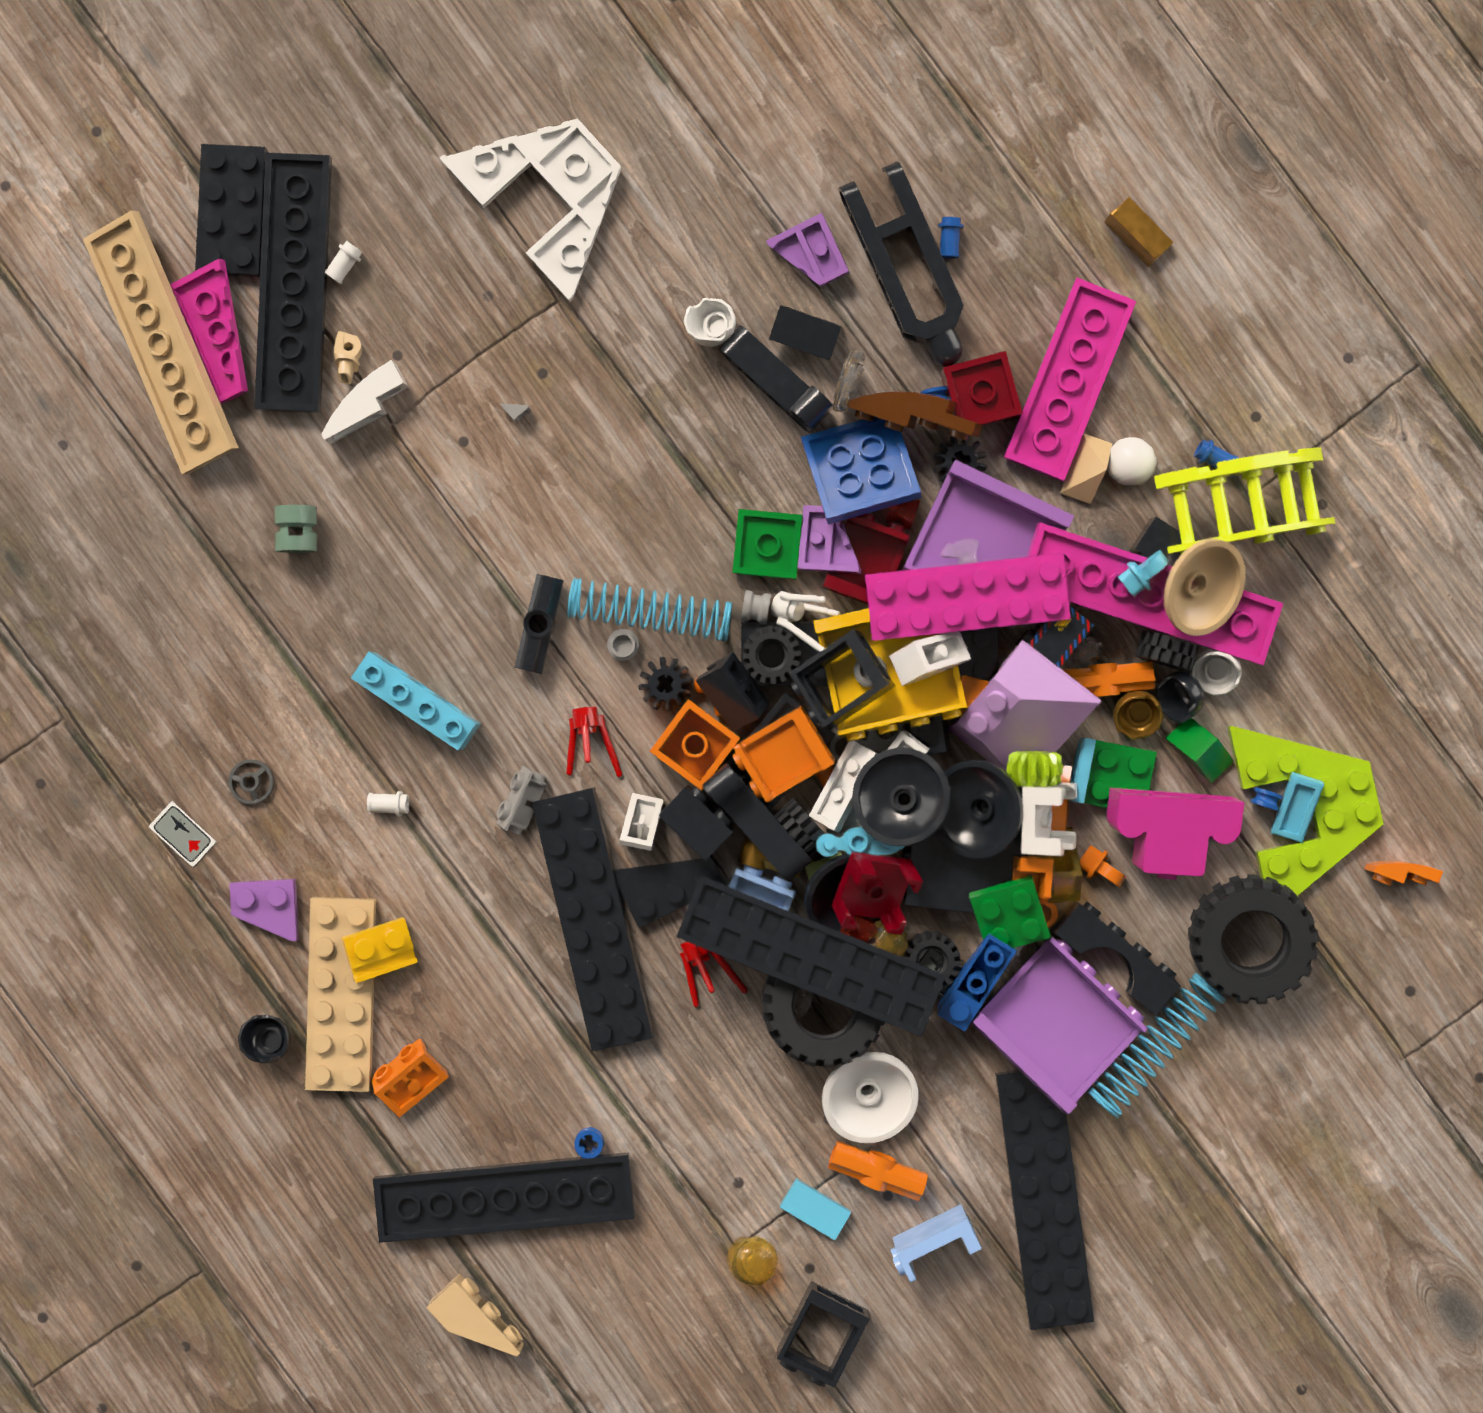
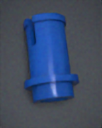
M942 217V222L938 224V228L941 229V255L943 258L948 259L959 258L960 230L964 228V225L961 224V218Z
M1203 439L1194 453L1198 463L1202 464L1205 462L1217 468L1218 462L1238 459V456L1215 446L1213 440L1206 441Z

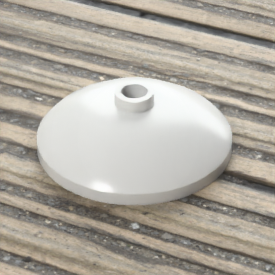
M866 1052L861 1057L857 1054L851 1057V1063L845 1065L840 1063L827 1078L822 1093V1107L830 1126L842 1137L859 1143L884 1141L902 1131L913 1118L919 1098L916 1080L907 1065L898 1058L881 1052ZM871 1085L870 1089L861 1090L863 1086Z

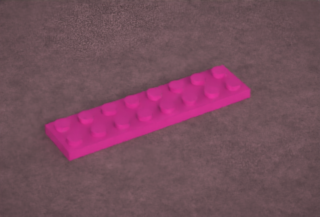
M1041 522L1037 523L1027 557L1064 553L1069 603L1209 649L1221 651L1239 659L1264 665L1284 603L1243 590L1237 608L1222 626L1205 635H1189L1173 626L1165 610V586L1173 566L1166 565L1149 579L1152 589L1148 591L1145 588L1133 597L1118 576L1129 568L1127 563L1134 562L1139 566L1148 558Z

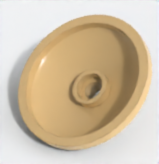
M1205 539L1189 547L1173 565L1165 586L1164 603L1170 622L1181 632L1193 636L1211 633L1222 626L1237 608L1243 594L1246 572L1243 558L1234 545L1221 539Z

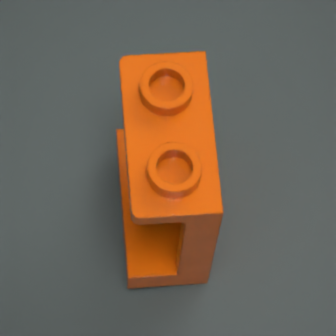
M803 705L734 746L736 753L733 754V758L740 770H747L753 781L749 782L756 797L758 799L763 797L766 803L820 770H825L836 761Z

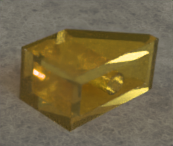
M1067 827L1066 831L1073 832V827ZM1077 847L1073 850L1064 849V854L1061 856L1042 855V857L1053 860L1051 898L1047 899L1048 903L1080 901L1082 871Z

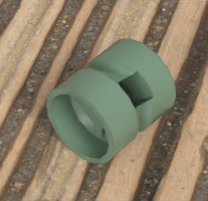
M311 505L274 506V524L279 527V531L275 533V552H317V534L312 531V527L317 525V507ZM289 529H303V536H289Z

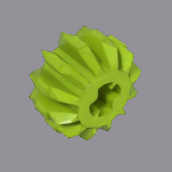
M1047 751L1012 752L1008 758L1007 773L1017 786L1053 787L1061 783V775H1063L1062 756L1058 753Z

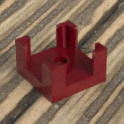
M1006 351L942 369L940 376L943 386H947L950 400L957 402L953 411L955 416L982 424L983 426L1002 420L1003 422L1019 419L1023 414Z
M851 852L832 907L842 928L856 929L857 924L852 915L880 918L887 933L902 935L906 926V919L900 909L901 901L908 884L913 892L918 894L923 881L911 859Z

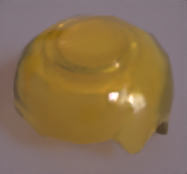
M741 1236L737 1238L729 1247L726 1259L730 1273L742 1284L748 1286L765 1284L775 1275L779 1261L774 1246L760 1236Z

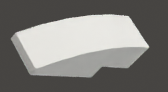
M390 360L354 387L342 400L321 435L325 441L332 444L387 414L381 402L409 388L398 366Z

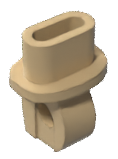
M338 331L334 346L335 365L338 368L337 375L341 383L351 384L353 373L359 370L360 363L358 360L362 355V347L357 336ZM349 347L353 348V349L350 350V351H347V350H346V349L349 348Z

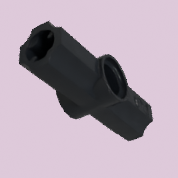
M540 574L536 575L528 612L523 620L524 629L514 668L542 674L551 634L555 629V618L564 580ZM538 615H543L547 619V628L541 633H535L531 627L532 620Z

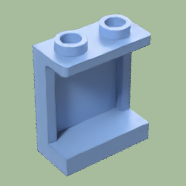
M744 865L743 868L736 867L729 887L787 911L789 910L792 900L796 895V890L791 888V881L788 882L779 876H774L773 880L761 876L763 870Z
M962 1204L893 1237L895 1248L891 1249L894 1257L892 1259L900 1276L906 1274L910 1282L917 1280L911 1261L962 1237L970 1254L982 1249Z

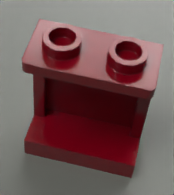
M868 513L847 519L845 529L860 565L861 574L828 572L822 588L868 605L865 575L897 571L910 535L904 533L906 528L891 522H887L886 526L875 523L876 517Z

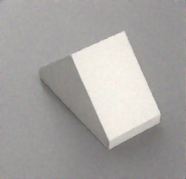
M632 793L619 844L650 851L654 848L660 819L658 815L662 810L663 799Z

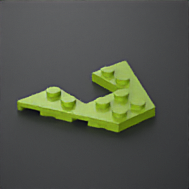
M1227 726L1241 789L1288 780L1291 772L1324 782L1313 813L1317 838L1304 840L1303 843L1295 842L1255 851L1261 878L1266 879V877L1276 879L1280 884L1292 889L1298 896L1384 825L1370 761L1235 726Z

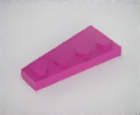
M217 259L170 284L220 405H223L248 392L226 263L223 259Z

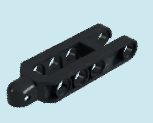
M897 161L882 168V171L886 172L894 191L893 199L901 216L878 227L875 226L856 183L852 181L839 187L838 190L843 205L902 337L924 344L930 359L940 368L957 364L962 356L963 348L955 327L964 304L901 164ZM904 229H907L908 233L912 232L920 249L919 257L921 262L925 261L933 278L934 291L938 290L945 305L943 315L927 322L916 318L882 242V239Z

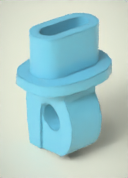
M1158 550L1139 566L1134 562L1127 563L1129 568L1119 575L1118 578L1135 597L1145 588L1148 591L1152 589L1149 579L1168 564V559L1161 550Z

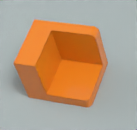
M1013 855L1012 880L1032 875L1038 897L1050 899L1053 860L1046 857Z

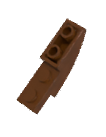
M901 391L881 392L849 400L847 407L856 410L854 416L873 422L874 417L886 420L885 427L899 432H903L904 427L914 429L918 417L920 418L919 425L937 430L938 425L950 428L949 435L966 441L969 435L978 437L982 428V424L952 415L957 402L929 394Z

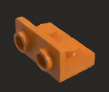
M418 1039L413 1044L406 1045L390 1063L379 1067L371 1081L374 1094L400 1118L445 1081L449 1075L447 1070L427 1052L425 1043Z

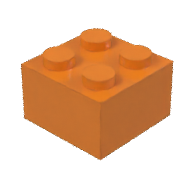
M688 699L649 752L702 790V784L716 772L741 737Z

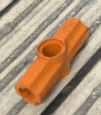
M1152 661L1117 665L1116 662L1088 665V668L1062 669V671L1096 697L1120 695V692L1126 691L1134 692L1155 689V673Z
M838 1140L833 1147L828 1163L829 1169L859 1179L861 1184L881 1192L889 1190L919 1201L923 1195L928 1178L927 1173L898 1163L895 1158L875 1150L868 1152Z

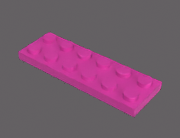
M1076 277L1023 407V414L1019 417L1004 454V459L1061 482L1065 480L1136 304L1135 300Z
M1064 553L865 575L872 641L1070 619Z

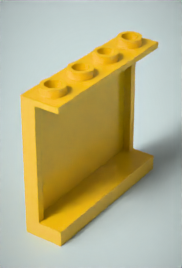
M869 608L813 621L819 644L824 648H827L853 629L862 632L876 656L884 661L887 673L895 684L894 688L837 725V732L840 738L846 737L847 742L866 738L865 732L877 729L879 734H887L898 731L897 725L909 722L911 727L930 724L929 718L942 715L943 720L962 717L961 711L967 709L958 665L924 680L902 686L890 658V655L914 641L943 633L872 641ZM851 649L825 666L834 713L871 689L861 685L856 680L854 666L857 658Z

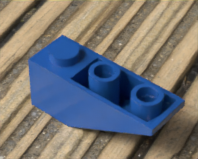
M988 933L939 1000L937 1015L966 1031L1017 950Z

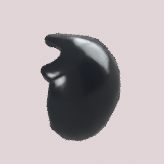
M1176 671L1167 675L1156 686V697L1161 704L1162 712L1174 722L1184 723L1196 716L1204 705L1205 696L1203 688L1199 681L1190 673Z
M255 1015L241 1026L238 1035L240 1051L249 1060L261 1064L277 1062L280 1058H283L288 1052L292 1040L289 1027L280 1018L272 1015Z

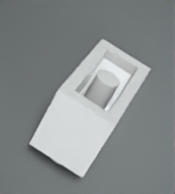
M960 631L946 632L914 641L890 655L902 686L924 680L971 659Z

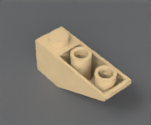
M459 1273L430 1300L426 1308L448 1332L516 1357L521 1353L524 1343L522 1342L523 1338L520 1332L513 1325L507 1326L500 1318L501 1313L499 1309L490 1301L486 1303L478 1294L479 1288L470 1278H464Z

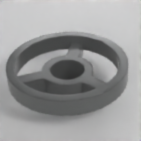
M255 759L244 760L235 765L231 770L228 780L229 789L232 795L242 803H260L271 794L274 788V776L271 769L264 762ZM246 763H256L262 766L255 773L248 772L242 776L235 775L238 768ZM267 771L270 779L269 788L266 794L259 799L256 790L261 784L260 776ZM248 776H252L255 779V785L252 788L247 787L245 784V779ZM233 780L240 782L241 788L250 793L253 801L243 799L237 794L234 789Z

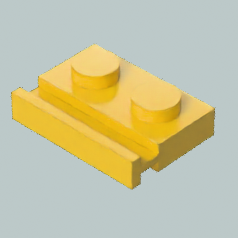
M403 917L341 937L355 983L418 963L413 951L414 948L406 920Z

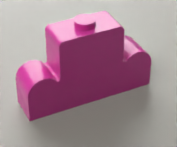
M1110 788L1107 822L1110 827L1123 836L1135 838L1132 863L1145 873H1156L1159 878L1171 880L1177 879V875L1202 876L1205 872L1209 838L1221 844H1229L1235 841L1241 831L1245 802L1233 796Z

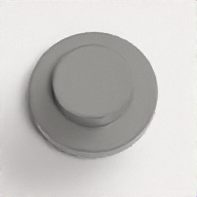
M618 629L609 636L607 649L613 658L627 661L637 654L639 640L632 631Z

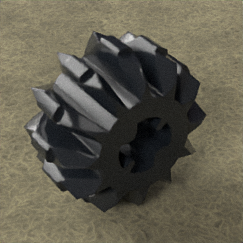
M951 436V447L945 442L939 444V448L944 454L934 453L933 459L943 462V464L936 465L933 471L934 473L945 472L939 480L942 484L952 466V462L956 459L955 455H959L961 459H967L968 463L965 464L980 472L987 470V465L978 462L986 458L987 453L980 452L976 454L975 452L981 444L979 441L974 442L970 447L967 445L969 436L967 441L962 439L961 444L958 443L957 437Z
M660 657V669L650 661L648 667L654 673L652 675L646 672L640 673V677L648 679L649 684H640L638 686L639 690L650 689L651 691L645 695L643 700L648 702L653 697H656L657 699L653 706L656 710L661 707L662 700H665L667 711H672L671 699H674L677 705L682 707L684 702L678 695L682 693L690 697L692 694L691 691L682 689L683 684H692L693 679L681 678L682 675L688 672L687 666L682 667L678 672L675 671L678 659L674 658L671 661L670 668H667L666 658ZM663 675L667 679L669 675L674 679V682L671 684L673 690L667 693V690H663L662 693L658 689L661 685L659 678Z

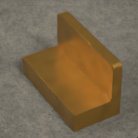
M1130 197L1117 209H1114L1104 221L1148 267L1174 243Z

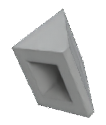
M499 403L516 423L531 410L528 405Z

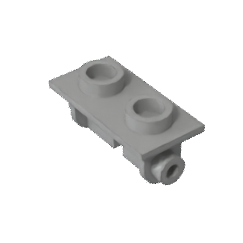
M522 765L520 772L517 771L510 782V789L512 790L507 801L504 800L498 808L497 824L507 831L509 828L510 831L519 835L522 830H526L534 813L533 808L525 805L526 800L532 802L539 801L547 784L544 782L547 776L536 771L533 774V771Z

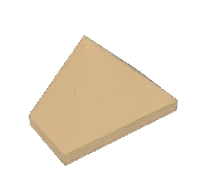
M1083 433L1060 494L1091 504L1107 470L1112 443Z

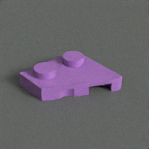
M822 213L767 240V244L821 287L850 273Z
M804 505L798 569L800 571L861 574L860 565L843 522L827 524L822 506Z
M296 878L229 883L232 916L290 941L299 940Z

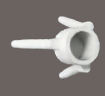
M781 591L774 597L771 604V613L774 617L778 618L776 624L787 628L819 652L825 648L791 622L800 620L804 611L829 616L840 615V612L803 603H824L826 598L822 596L790 594Z

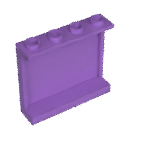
M955 460L903 569L912 570L1027 557L1037 523L1041 522L1066 531L1074 515Z
M1052 937L1048 938L975 1015L970 1024L1063 1113L1070 1114L1077 1106L1075 1102L1140 1032H1145L1148 1028L1142 1023L1145 1018L1134 1007L1129 1006L1126 1008L1118 1000L1121 995L1111 985L1106 983L1103 986L1095 978L1097 972L1087 962L1082 961L1079 963L1071 955L1073 949L1064 940L1058 938L1056 941Z

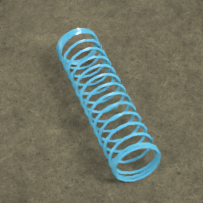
M573 578L567 609V616L573 619L577 611L578 618L582 620L590 603L591 621H596L602 606L603 622L607 624L615 606L616 624L619 626L622 623L627 609V622L631 628L635 624L640 608L641 628L643 630L646 628L652 611V626L656 632L660 627L665 611V630L667 633H670L678 610V634H683L690 613V635L694 637L703 613V638H708L715 616V639L717 641H727L732 602H726L723 622L718 635L719 600L715 601L706 632L707 599L704 598L693 632L694 596L690 597L681 629L682 595L679 594L668 629L669 592L665 594L656 626L657 591L654 590L643 626V588L640 591L636 611L631 623L632 587H628L624 608L618 622V584L616 585L612 605L606 620L607 583L603 584L598 609L593 618L594 581H591L586 606L581 616L582 579Z
M1198 973L1192 975L1193 979H1189V983L1204 1001L1185 988H1180L1182 995L1195 1010L1181 1000L1172 997V1002L1187 1020L1170 1008L1163 1007L1166 1015L1181 1032L1161 1017L1155 1016L1156 1022L1173 1041L1152 1026L1146 1025L1148 1032L1165 1051L1140 1034L1137 1035L1138 1039L1156 1060L1135 1045L1129 1044V1048L1148 1070L1126 1054H1120L1121 1058L1140 1080L1117 1063L1112 1062L1114 1069L1133 1091L1108 1072H1103L1106 1079L1125 1100L1098 1081H1095V1085L1110 1102L1093 1087L1087 1089V1092L1115 1118L1119 1119L1122 1111L1105 1091L1127 1106H1131V1103L1113 1081L1134 1096H1139L1137 1089L1122 1072L1143 1087H1148L1145 1079L1130 1062L1149 1076L1156 1078V1073L1138 1052L1160 1068H1165L1164 1063L1145 1041L1169 1059H1174L1172 1053L1153 1032L1179 1050H1182V1046L1162 1023L1186 1040H1191L1187 1032L1170 1013L1195 1031H1199V1027L1178 1003L1203 1021L1208 1022L1207 1017L1185 993L1212 1012H1216L1215 1007L1193 983L1208 992L1219 1003L1224 1004L1226 1002L1224 996L1214 987L1212 988Z

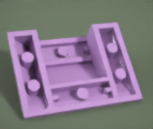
M1022 640L1003 662L998 673L965 710L962 717L956 718L948 727V730L989 762L1007 772L1008 758L1012 752H1056L1100 704L1101 700Z

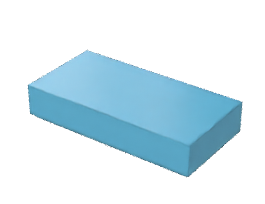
M1084 737L1078 739L1071 782L1077 783V798L1074 800L1069 799L1070 801L1084 803L1096 743L1095 739Z
M1291 772L1283 799L1279 805V811H1277L1271 827V833L1303 843L1324 782Z
M795 1178L780 1203V1208L833 1240L837 1238L851 1214L850 1209L798 1178Z

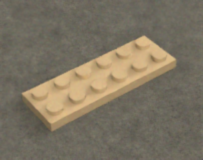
M310 898L305 1090L369 1092L371 1090L374 978L359 983L354 982L341 937L376 926V899Z

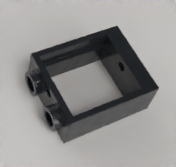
M854 629L789 673L794 680L791 683L793 690L800 699L805 698L811 707L808 713L813 722L818 727L822 725L823 728L833 729L895 687L894 682L862 632ZM851 649L874 687L832 715L809 677Z
M811 1281L777 1347V1359L780 1360V1364L784 1368L792 1372L800 1370L808 1374V1378L815 1384L822 1387L828 1384L835 1388L870 1319L868 1309ZM811 1304L852 1324L830 1367L790 1347Z

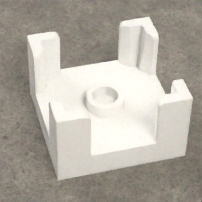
M1060 783L1053 787H1023L1022 854L1061 856L1064 854V849L1073 850L1076 848L1075 832L1051 830V806H1060L1063 803V799H1076L1077 783Z

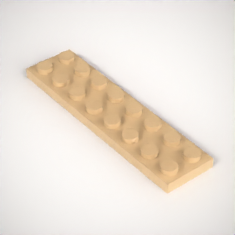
M131 210L85 237L83 241L182 474H190L239 447L139 211Z

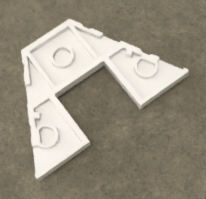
M578 119L563 122L555 127L548 126L537 129V132L519 137L515 135L497 140L490 145L475 146L471 150L450 156L442 155L440 160L484 208L531 165L565 201L572 211L534 244L526 254L567 300L571 302L621 172L619 163Z

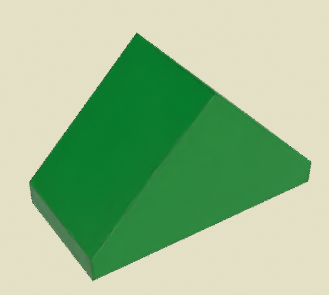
M1192 718L1184 723H1180L1165 738L1211 784L1234 762L1220 740Z

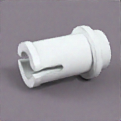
M348 241L344 245L340 244L338 246L341 249L328 268L325 269V273L340 284L355 262L361 261L359 257L362 251Z
M398 791L397 794L369 793L367 811L369 814L396 813L397 817H401L402 814H408L409 796L403 794L402 791Z

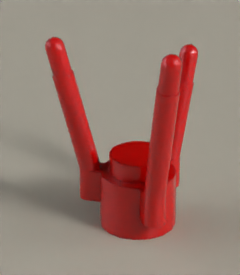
M595 706L572 709L573 718L569 719L570 735L566 774L571 776L573 773L577 731L578 735H582L585 762L590 763L591 748L589 734L597 733L596 727H598L616 776L622 777L623 774L605 726L604 715H598V708Z
M687 941L680 944L683 952L679 953L684 963L689 991L695 1008L699 1006V1000L691 963L693 967L698 966L709 993L715 992L704 964L705 961L711 959L708 954L709 952L743 994L747 993V988L721 955Z

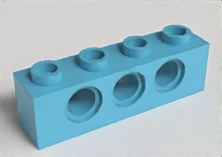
M369 651L351 677V679L456 750H464L481 725L480 722L376 652Z

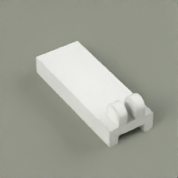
M849 741L809 816L833 831L840 832L853 808L852 794L855 780L863 766L878 753L856 741Z

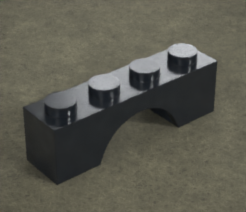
M1075 900L1052 928V931L1080 954L1097 947H1107L1118 951L1124 958L1129 972L1126 992L1153 1014L1157 1015L1181 986L1173 980L1177 974L1162 962L1159 966L1151 962L1148 958L1152 954L1138 942L1132 946L1123 938L1127 933L1111 921L1107 926L1098 918L1102 913L1088 901L1082 905Z

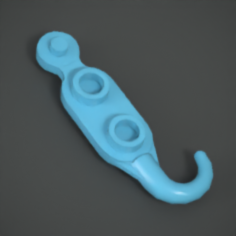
M862 827L849 829L840 838L832 834H823L816 841V849L819 854L828 857L833 856L839 850L845 851L848 855H851V852L886 855L906 847L882 843L870 836Z

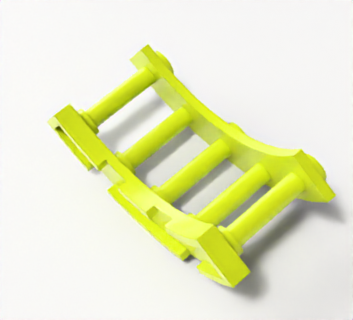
M1321 448L1299 449L1297 453L1281 451L1218 462V469L1211 471L1209 466L1202 468L1193 467L1154 476L1156 489H1168L1169 494H1173L1182 541L1180 545L1168 547V553L1180 552L1182 555L1189 547L1199 542L1195 541L1186 491L1189 490L1188 484L1206 481V486H1210L1219 531V537H1214L1216 539L1230 543L1254 538V543L1258 544L1275 540L1274 534L1305 530L1307 536L1326 532L1325 526L1336 524L1335 518L1320 519L1311 469L1314 468L1313 462L1323 460ZM1273 469V473L1278 476L1287 523L1273 527L1268 526L1259 476H1262V470ZM1293 470L1298 472L1307 521L1300 522L1291 477V471ZM1241 474L1242 479H1246L1255 530L1233 534L1223 483L1226 482L1227 476Z

